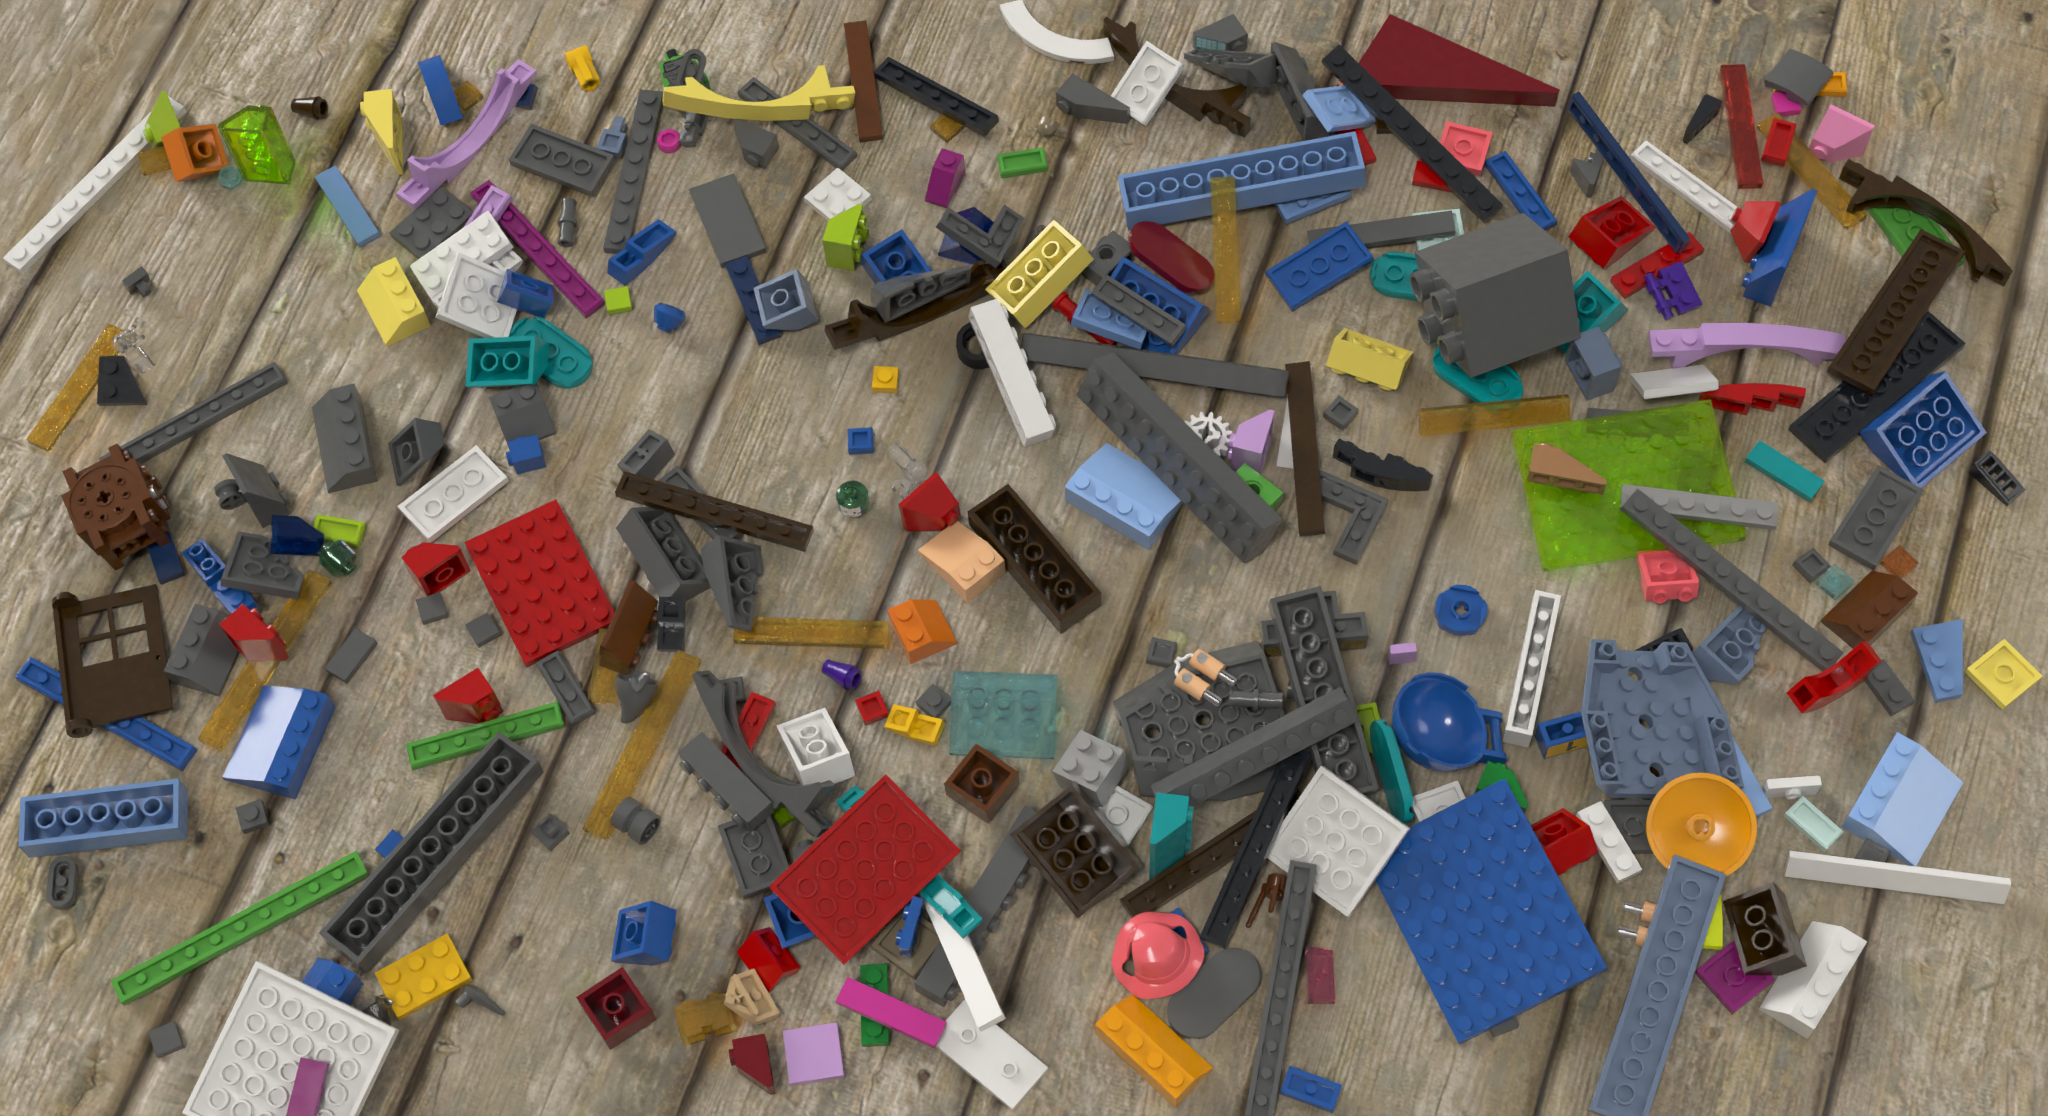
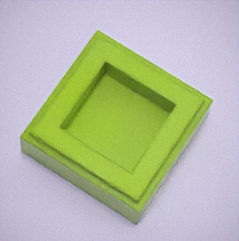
M628 286L604 290L609 315L633 311Z

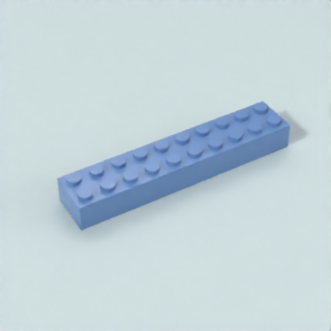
M1356 132L1118 175L1120 195L1128 230H1131L1135 224L1143 221L1155 222L1161 225L1366 187L1365 166Z

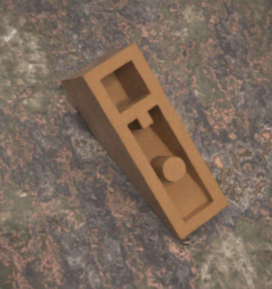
M1548 443L1534 444L1527 477L1528 482L1599 495L1604 494L1607 483L1606 479L1560 448H1556Z

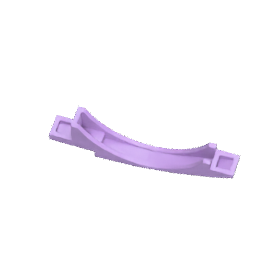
M519 59L507 71L501 68L497 72L492 91L480 114L455 143L435 155L429 157L411 156L407 159L412 178L396 192L397 198L416 210L442 183L450 184L502 125L534 79L537 71Z
M1701 323L1700 328L1650 330L1648 334L1651 357L1669 356L1671 369L1685 367L1694 361L1713 354L1744 348L1782 349L1803 356L1812 365H1820L1822 360L1834 359L1846 342L1844 334L1830 331L1757 323Z

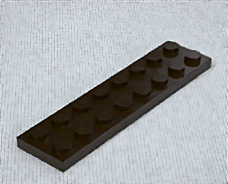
M1920 229L1828 367L1827 372L1873 395L1962 260L1966 251Z

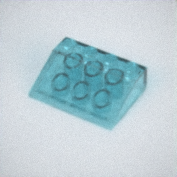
M953 671L949 754L966 756L973 746L978 744L996 757L1054 759L1058 675Z

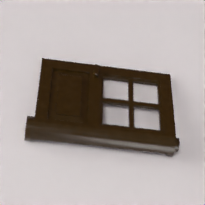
M156 584L79 601L78 597L70 592H61L52 599L66 733L69 737H86L92 734L93 728L174 710L170 679L164 673L168 662L158 587ZM143 602L145 624L116 630L113 609ZM107 610L110 632L80 638L77 617ZM146 630L149 652L119 658L117 636ZM111 638L113 660L83 667L81 645Z

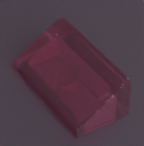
M1306 946L1307 1004H1335L1333 950Z

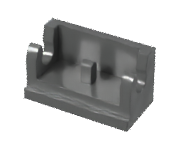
M649 429L617 466L623 473L625 471L654 479L674 457L675 453L666 438Z

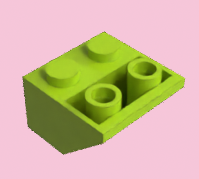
M857 204L828 220L822 240L827 266L855 271L857 262H861L863 242H867L869 237V228H866L867 215H864L863 205Z

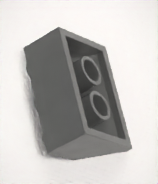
M198 604L194 605L164 669V673L172 684L220 697L240 653L232 645L219 625L228 615L217 609Z

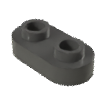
M691 49L684 54L675 86H683V82L687 77H693L699 83L701 82L706 66V57L702 51ZM697 59L699 64L692 66L690 60Z
M68 856L56 858L49 867L46 898L49 904L58 910L69 908L76 899L79 868L75 861ZM69 869L66 875H62L64 870ZM63 894H67L64 900H59Z

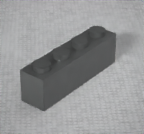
M703 732L678 752L681 759L679 765L689 776L693 773L698 779L696 782L705 793L710 791L715 796L714 801L723 811L728 809L733 814L731 816L732 820L741 829L745 826L751 833L774 813L772 802Z

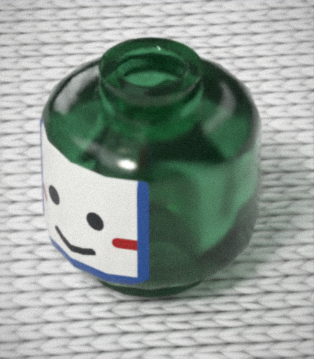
M851 480L842 483L838 487L836 501L840 512L847 517L853 518L859 517L867 511L869 507V494L865 485L859 481Z
M332 539L318 552L320 555V565L333 577H338L342 574L346 577L356 568L354 563L357 559V554L342 540L334 541Z

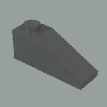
M1073 73L1056 92V106L1063 113H1069L1076 118L1128 124L1130 121L1129 106Z

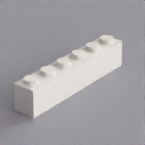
M998 298L971 307L968 315L969 321L1023 446L1026 447L1050 439L1054 428H1056L1055 420L1052 414L1047 413L1045 397L1042 392H1038L1036 376L1032 370L1029 371L1026 364L1027 356L1024 349H1020L1018 346L1017 332L1008 323L1009 316L1004 305L1001 306Z
M1535 590L1502 742L1529 747L1561 595Z

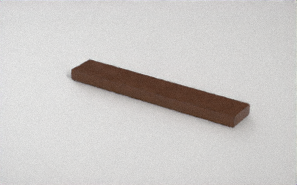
M867 21L843 23L851 83L855 90L854 105L859 142L883 140Z

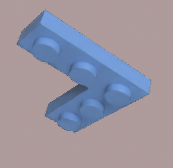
M1350 190L1274 203L1284 223L1288 224L1350 199L1351 192Z

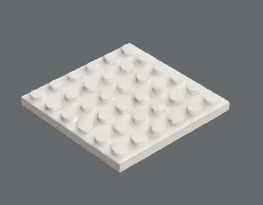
M256 961L182 1113L187 1116H286L300 1058H307L330 1063L317 1116H359L399 1030L260 961Z

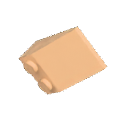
M958 521L954 525L945 528L918 549V553L966 603H969L1006 573L1005 560L988 542Z

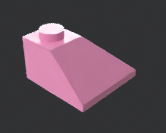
M1831 104L1812 139L1808 152L1816 158L1823 159L1829 163L1860 157L1865 152L1875 125Z

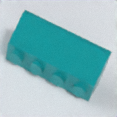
M1156 792L1150 840L1149 880L1184 858L1185 851H1191L1194 806H1189V796Z

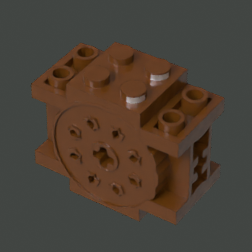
M118 444L108 448L110 456L79 472H76L72 467L62 471L70 491L61 495L77 535L98 556L101 555L115 571L124 567L123 558L154 542H157L161 547L170 543L166 534L170 531L165 521L171 519L167 510L170 508V504L166 497L159 492L162 486L155 475H151L150 470L145 464L141 465L133 458L129 450L124 451Z

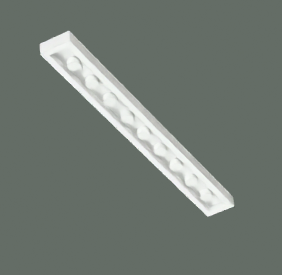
M169 97L176 117L179 120L187 111L183 105ZM150 113L3 257L8 265L23 275L152 147L151 142L148 143L143 133Z

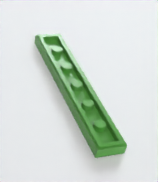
M557 701L488 722L478 723L407 743L406 747L411 768L416 770L480 752L498 732L505 735L511 741L516 742L565 728L561 708Z

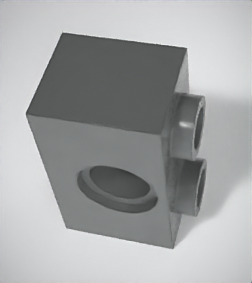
M1112 231L1108 236H1103L1097 246L1091 252L1088 251L1094 260L1081 272V275L1096 286L1106 274L1111 277L1122 256L1131 261L1135 260V255L1129 248L1130 243L1115 231Z

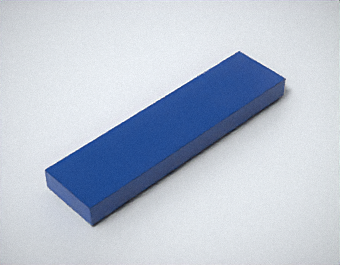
M1506 151L1485 160L1484 166L1520 214H1526L1545 231L1557 226L1558 221Z

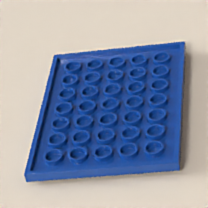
M1505 778L1409 827L1411 829L1375 880L1459 1044L1608 970Z

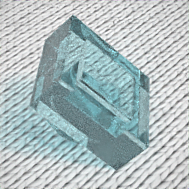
M1834 564L1817 580L1816 585L1836 601L1852 586L1855 580Z

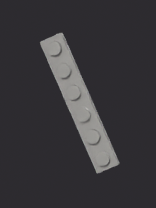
M1623 484L1621 488L1620 508L1638 488L1674 518L1775 530L1777 527L1778 503L1627 484Z

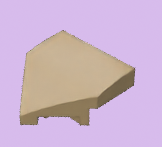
M755 969L737 975L734 974L730 978L724 1000L725 1006L755 1025L777 1019L780 1012Z

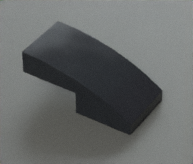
M659 597L657 616L659 624L658 651L684 652L685 598Z

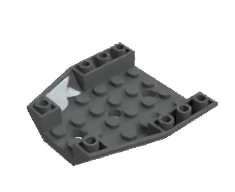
M1257 641L1208 653L1225 664V671L1237 678L1234 686L1229 685L1220 678L1215 682L1190 666L1189 661L1191 657L1186 661L1180 662L1179 672L1185 668L1211 685L1210 691L1222 698L1219 706L1214 705L1205 698L1202 701H1198L1175 686L1174 681L1177 677L1175 675L1176 664L1171 665L1113 701L1119 725L1123 727L1133 761L1134 776L1141 797H1155L1151 787L1152 784L1285 716L1283 709L1261 708L1259 712L1252 713L1248 711L1247 707H1229L1230 690L1254 692V689H1259L1260 692L1277 693L1265 653ZM1200 715H1206L1211 721L1209 724L1202 726L1196 722V718ZM1149 728H1155L1160 734L1156 738H1148L1145 735V731ZM1277 763L1206 800L1228 801L1265 791Z

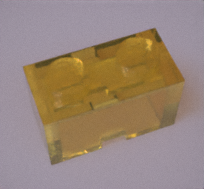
M711 993L706 996V999L699 1001L687 1000L680 1003V1006L674 1007L684 1046L705 1041V1035L714 1032L716 1037L738 1031L733 1011L724 1005L726 993Z

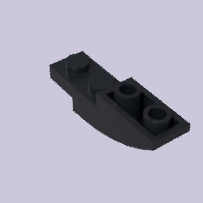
M1338 439L1334 445L1332 458L1350 466V477L1376 487L1397 491L1418 492L1429 491L1431 488L1433 475L1423 467H1416L1408 463L1401 456H1394L1388 453L1385 459L1382 460L1375 453L1366 452L1358 448L1354 443Z

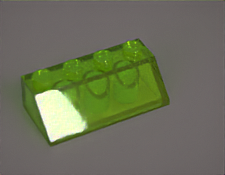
M247 105L219 123L218 129L244 181L290 185L296 160L272 107Z

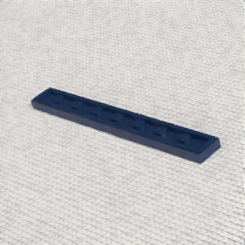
M1580 92L1573 94L1567 107L1568 111L1675 253L1683 252L1691 238Z

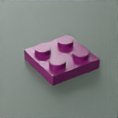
M1732 941L1695 971L1698 978L1731 1015L1765 990L1775 980L1771 975H1745L1735 941Z

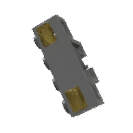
M1336 591L1323 592L1339 651L1366 648L1368 629L1365 612L1339 614ZM1261 621L1260 638L1265 656H1282L1273 621Z

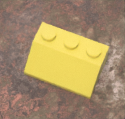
M396 257L373 267L357 289V292L386 347L430 327L427 315Z
M1344 328L1334 338L1326 366L1331 367V370L1335 373L1342 375L1348 373L1354 375L1358 381L1365 383L1371 381L1377 383L1381 389L1392 391V389L1397 390L1401 385L1414 352Z

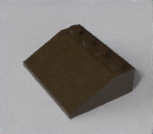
M1076 781L1010 833V836L1077 918L1143 865Z

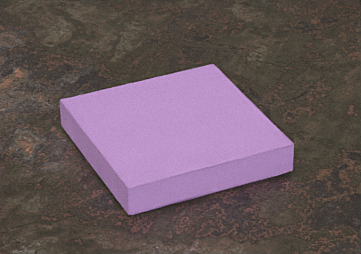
M837 1023L783 1031L790 1086L845 1078Z

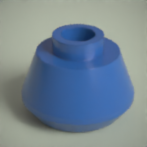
M658 303L654 306V322L658 324L657 328L671 333L672 329L677 330L686 319L685 312L677 307L665 303Z

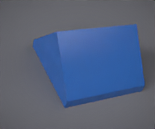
M507 269L497 302L544 318L554 300L553 285Z
M775 894L763 898L782 949L815 937Z

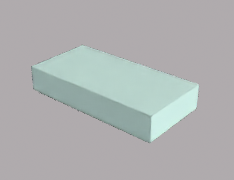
M1804 796L1784 814V817L1824 853L1844 833L1842 829Z

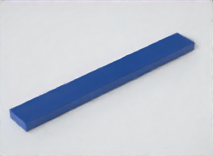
M30 657L15 676L16 680L63 706L60 673ZM141 717L101 726L180 771L184 770L198 751L193 745Z

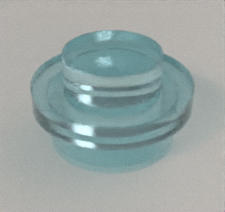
M226 166L220 170L218 180L222 187L232 189L241 184L243 175L238 168Z

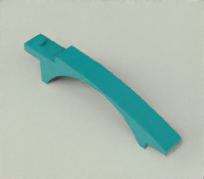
M855 784L836 803L844 812H847L866 792L860 790ZM939 874L919 892L926 902L962 939L983 922V919L965 901L963 896L952 888Z

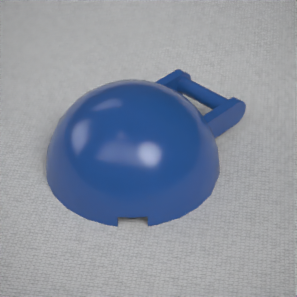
M1428 672L1414 676L1411 681L1400 689L1393 704L1392 729L1398 745L1413 762L1435 772H1454L1466 769L1477 762L1485 764L1488 761L1502 764L1507 762V755L1503 752L1500 723L1503 721L1502 713L1478 708L1477 701L1466 691L1469 686L1456 678L1442 673ZM1485 724L1490 725L1492 750L1486 749L1487 729Z

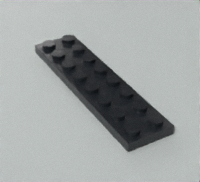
M1928 311L1873 395L1843 381L1795 420L1788 430L1826 463L1859 436V432L1924 378L1933 374L1961 351L1966 343Z

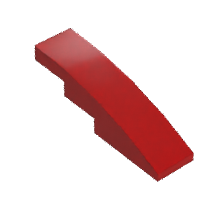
M1767 383L1727 384L1718 386L1717 390L1701 392L1697 405L1747 415L1750 407L1774 412L1777 404L1800 409L1805 398L1806 388Z

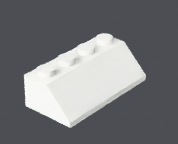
M1812 921L1800 940L1807 966L1778 976L1759 1010L1808 1039L1867 941L1842 926Z

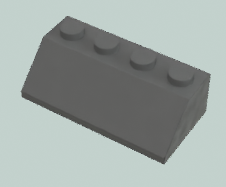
M1276 42L1271 43L1270 54H1275L1277 82L1275 85L1302 140L1307 141L1331 136V132L1326 131L1302 96L1306 90L1316 89L1315 79L1312 75L1309 76L1304 57L1300 58L1297 49Z
M355 384L330 389L312 407L327 492L333 493L377 482L362 399Z
M652 507L631 508L616 529L646 574L647 579L657 591L659 597L685 598L686 602L711 588L703 570L702 558L672 513Z

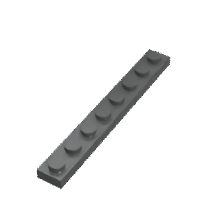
M640 89L603 246L605 253H619L625 249L626 241L633 236L663 105V91Z

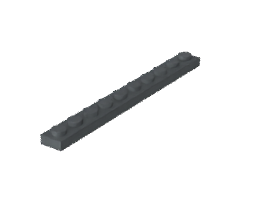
M1638 488L1620 508L1624 514L1822 672L1833 666L1844 653Z
M1290 860L1245 1116L1274 1115L1316 874V864Z

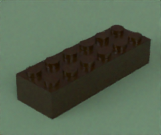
M1009 484L967 511L969 526L1005 560V569L1060 634L1101 606V592Z

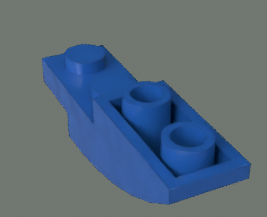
M203 538L182 552L189 564L230 614L242 604L249 610L258 608V605L247 591L221 587V577L226 565Z

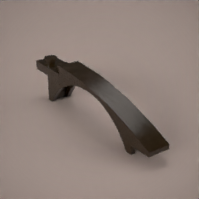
M1105 17L1103 19V34L1130 66L1140 51L1136 38V24L1130 21L1126 27H1123ZM1174 83L1165 97L1167 101L1199 122L1204 116H1207L1212 122L1223 125L1233 134H1238L1245 138L1250 132L1251 118L1238 111L1246 102V86L1239 84L1219 90H1198Z
M1850 159L1847 160L1839 179L1857 188L1846 209L1847 212L1855 214L1872 208L1892 207L1924 215L1946 229L1960 247L1966 251L1965 256L1972 280L1977 282L1981 275L2003 287L2006 285L2013 270L1966 222L1935 198L1896 175L1891 182L1884 176L1868 170L1862 164Z
M1004 259L996 268L989 263L985 264L984 260L976 261L971 267L969 283L887 323L884 322L875 307L867 306L857 299L850 301L848 318L825 325V333L834 350L874 337L881 341L954 312L989 294L985 289L1008 266Z

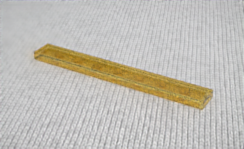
M310 569L304 576L299 598H289L272 624L280 634L279 637L287 645L284 648L286 653L332 584L329 578ZM248 661L198 736V740L222 752L257 699L262 687L266 685L281 661Z
M677 650L656 690L655 696L647 706L582 827L585 832L608 840L614 829L610 823L613 812L625 798L631 797L693 680V673L698 671L702 663L701 659Z

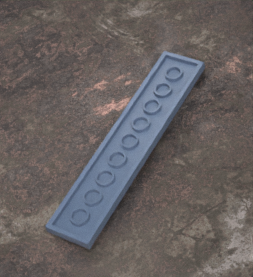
M1677 855L1671 857L1588 1109L1589 1112L1599 1116L1649 1115L1723 886L1725 873Z

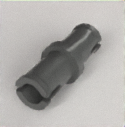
M563 198L561 201V217L558 218V226L560 227L558 245L572 247L574 243V228L577 226V220L575 219L577 201L573 198Z
M1254 689V692L1230 690L1229 707H1253V710H1259V707L1283 709V692H1260L1259 689Z

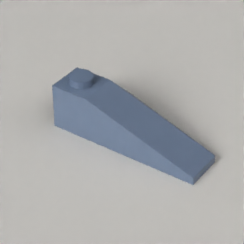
M1740 605L1693 652L1707 680L1737 684L1753 668L1755 662L1753 660L1756 652L1759 650V642L1766 626Z

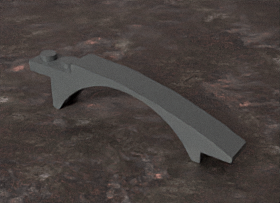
M709 670L694 672L692 677L700 697L722 740L746 776L772 802L774 809L787 807L788 813L798 818L810 835L821 837L833 824L823 815L819 807L836 785L831 780L813 784L792 783L768 771L754 757L741 733L736 711L737 684L733 680H729L724 685Z

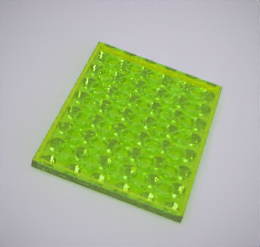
M1711 399L1512 430L1511 432L1542 572L1635 558L1638 553L1669 550L1626 514L1619 511L1623 484L1736 498ZM1548 443L1556 448H1560L1606 479L1607 483L1604 494L1599 495L1528 482L1527 477L1534 444ZM1676 518L1709 546L1745 541L1746 538L1744 526Z

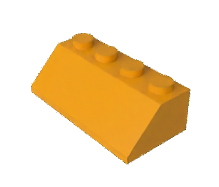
M1133 994L1113 1005L1095 1024V1034L1175 1108L1213 1070V1067Z

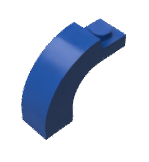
M438 55L418 62L440 125L462 119L463 116L441 56Z

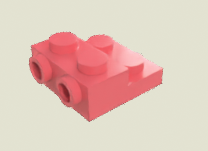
M1670 549L1637 551L1636 561L1641 574L1640 584L1645 601L1662 604L1671 599L1688 602L1693 598H1697L1699 580L1695 569Z

